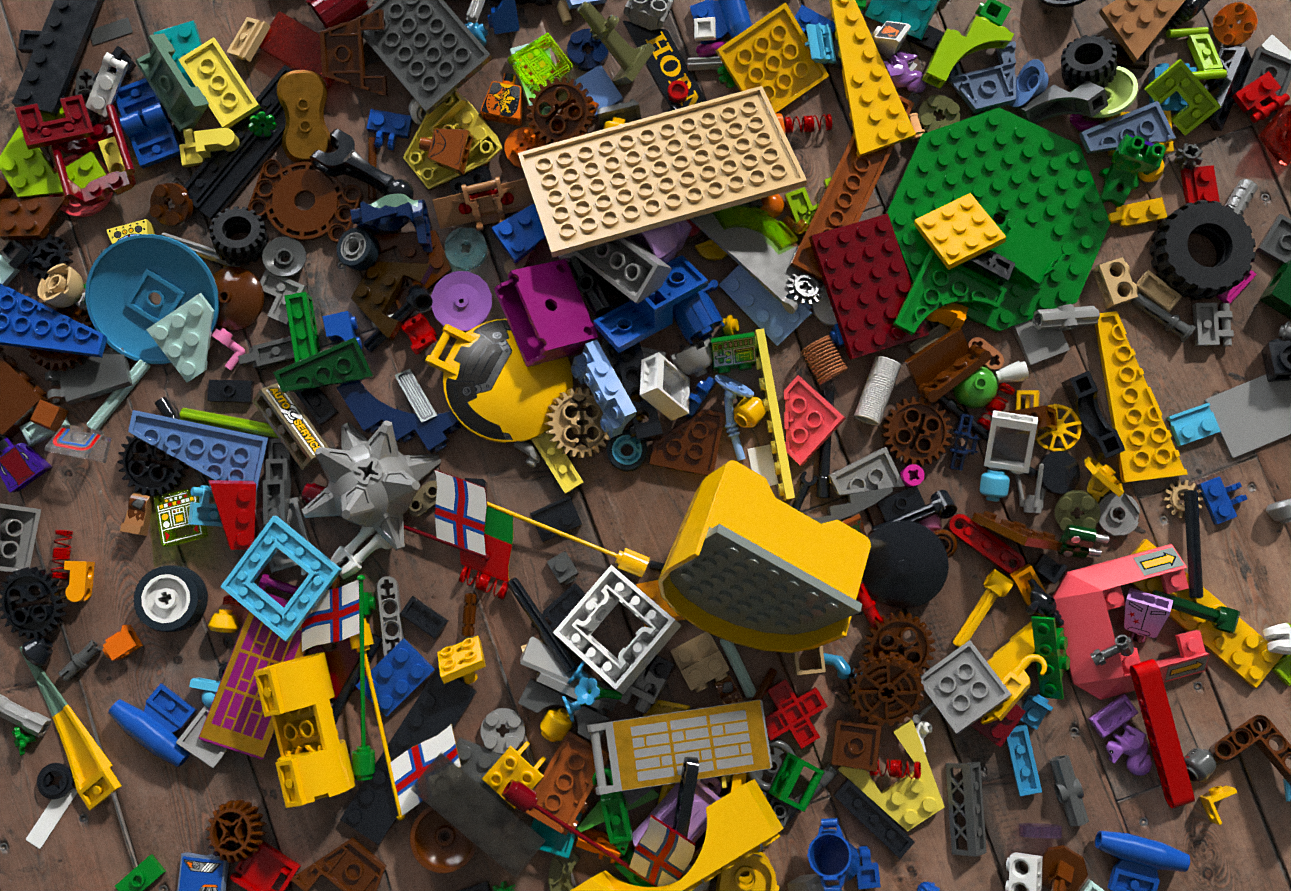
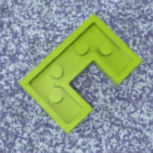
M1181 59L1177 60L1144 88L1155 102L1158 101L1159 104L1176 91L1187 102L1188 105L1171 118L1172 122L1185 136L1221 108L1220 104Z
M832 177L823 181L825 188H827ZM803 187L784 195L799 235L806 232L819 205L812 206L807 191Z

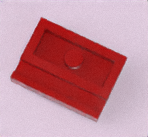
M1214 165L1195 167L1192 171L1184 168L1180 171L1186 204L1190 202L1195 203L1198 200H1206L1208 203L1211 201L1220 202Z

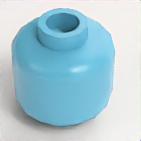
M988 469L987 472L981 475L980 493L986 496V500L998 502L1000 498L1008 495L1010 478L1003 470Z

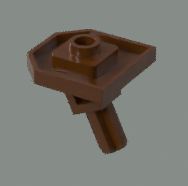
M1064 845L1047 848L1042 855V885L1051 891H1078L1088 876L1084 857Z

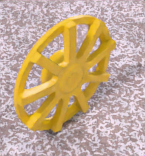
M1059 404L1048 405V407L1056 409L1057 431H1047L1039 437L1036 434L1035 440L1040 446L1049 451L1068 450L1080 439L1082 430L1081 420L1071 408ZM1057 409L1066 411L1061 419H1058ZM1071 414L1076 422L1065 424V419ZM1077 426V434L1066 430V428ZM1063 434L1074 438V440L1067 445ZM1048 435L1052 436L1049 446L1040 441ZM1056 437L1060 438L1063 444L1062 448H1053Z

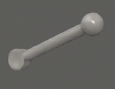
M933 701L919 714H915L912 717L914 723L921 722V717L935 706Z

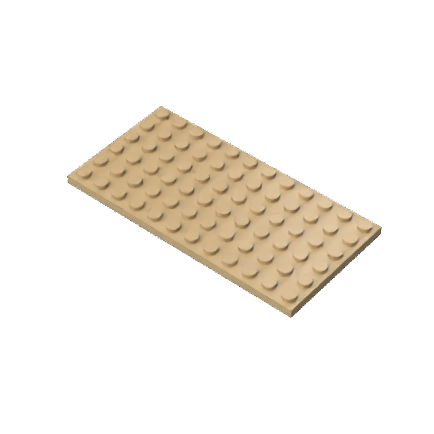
M762 86L518 153L519 161L552 258L804 187L807 184V179Z

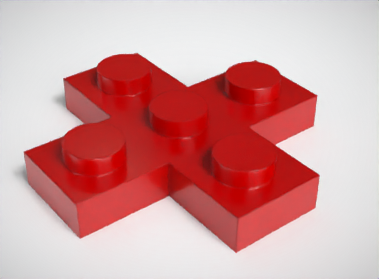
M784 679L767 690L777 707V710L765 716L767 734L770 740L790 730L802 749L820 738L809 719L828 707L817 687L796 697L789 683Z

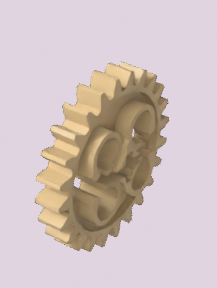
M581 387L576 388L575 392L573 389H567V394L565 392L559 393L561 399H553L556 405L548 406L552 413L545 414L546 417L550 418V421L545 422L544 425L551 428L546 431V434L553 435L549 441H557L555 449L563 447L562 454H567L570 451V457H575L577 454L578 458H583L584 452L587 457L592 456V451L599 453L598 446L606 447L603 440H610L611 438L601 428L600 420L603 412L599 404L596 403L593 393L590 394L589 388L584 389L582 393ZM572 398L578 402L586 398L580 407L586 408L590 406L593 414L589 417L586 411H573L572 416L569 418L565 414V409L568 406L570 408L578 406ZM577 420L582 421L583 424L577 425ZM570 428L573 431V435L587 434L588 428H592L594 435L591 439L588 437L582 438V442L587 447L582 444L575 446L579 439H568L566 431Z

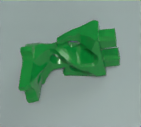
M1125 134L1112 156L1111 162L1113 163L1108 168L1099 171L1098 175L1104 178L1100 194L1102 202H1112L1116 207L1124 205L1130 191L1139 187L1138 172L1148 175L1160 167L1166 150L1165 146L1145 141L1144 138L1137 135L1134 137ZM1118 184H1121L1123 187L1121 192L1117 191Z

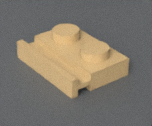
M247 17L227 53L234 58L251 62L271 26L265 21L261 22L260 20Z

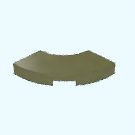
M573 847L569 859L554 855L548 876L550 891H570L574 889L571 882V873L580 857Z

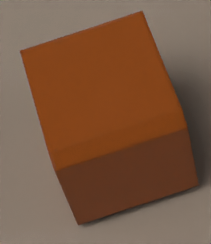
M40 399L30 422L58 432L69 411Z

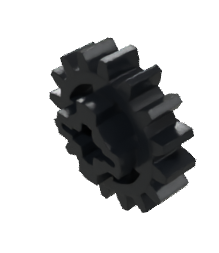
M51 234L47 238L40 239V241L32 240L34 245L26 246L30 252L27 256L28 260L23 262L29 266L27 271L38 279L43 278L46 280L49 276L47 271L55 265L73 263V260L69 258V256L73 255V252L68 250L69 244ZM51 245L57 246L59 250L52 248ZM38 266L43 267L45 271L40 270Z

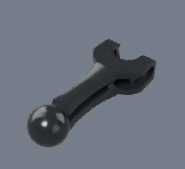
M334 129L330 133V142L337 149L335 152L326 153L316 150L310 156L313 167L326 176L336 177L345 174L369 184L379 190L384 196L404 194L410 199L414 197V190L409 182L403 179L395 180L394 176L384 173L369 164L355 151L353 138L339 129Z

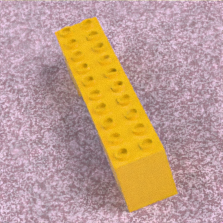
M753 779L706 807L707 830L702 850L692 868L680 880L658 887H642L623 882L605 870L570 891H692L703 883L701 879L706 883L722 872L721 867L726 871L741 861V855L746 859L754 854L757 850L761 849L759 844L762 843L763 847L774 842L780 837L778 832L784 828L758 783Z

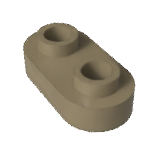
M429 481L418 490L407 510L410 515L415 517L423 516L436 505L437 492L435 495H430L429 491L431 488H436L437 490V481ZM418 501L420 507L413 509V503Z

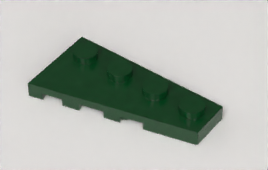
M355 337L273 372L283 394L374 378Z

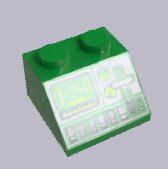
M754 332L711 338L710 344L713 357L711 365L713 372L718 371V374H725L731 372V369L734 368L744 371L752 369V366L755 365L756 346Z

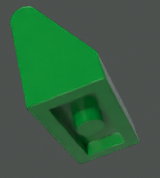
M788 752L768 793L805 812L825 771ZM805 766L815 772L798 804L788 797Z

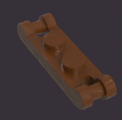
M972 345L965 356L957 359L953 365L940 372L928 384H920L917 388L918 394L930 402L937 401L986 364L991 358V353L978 345Z

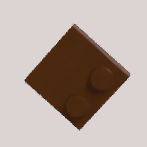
M837 720L831 765L877 772L882 726Z

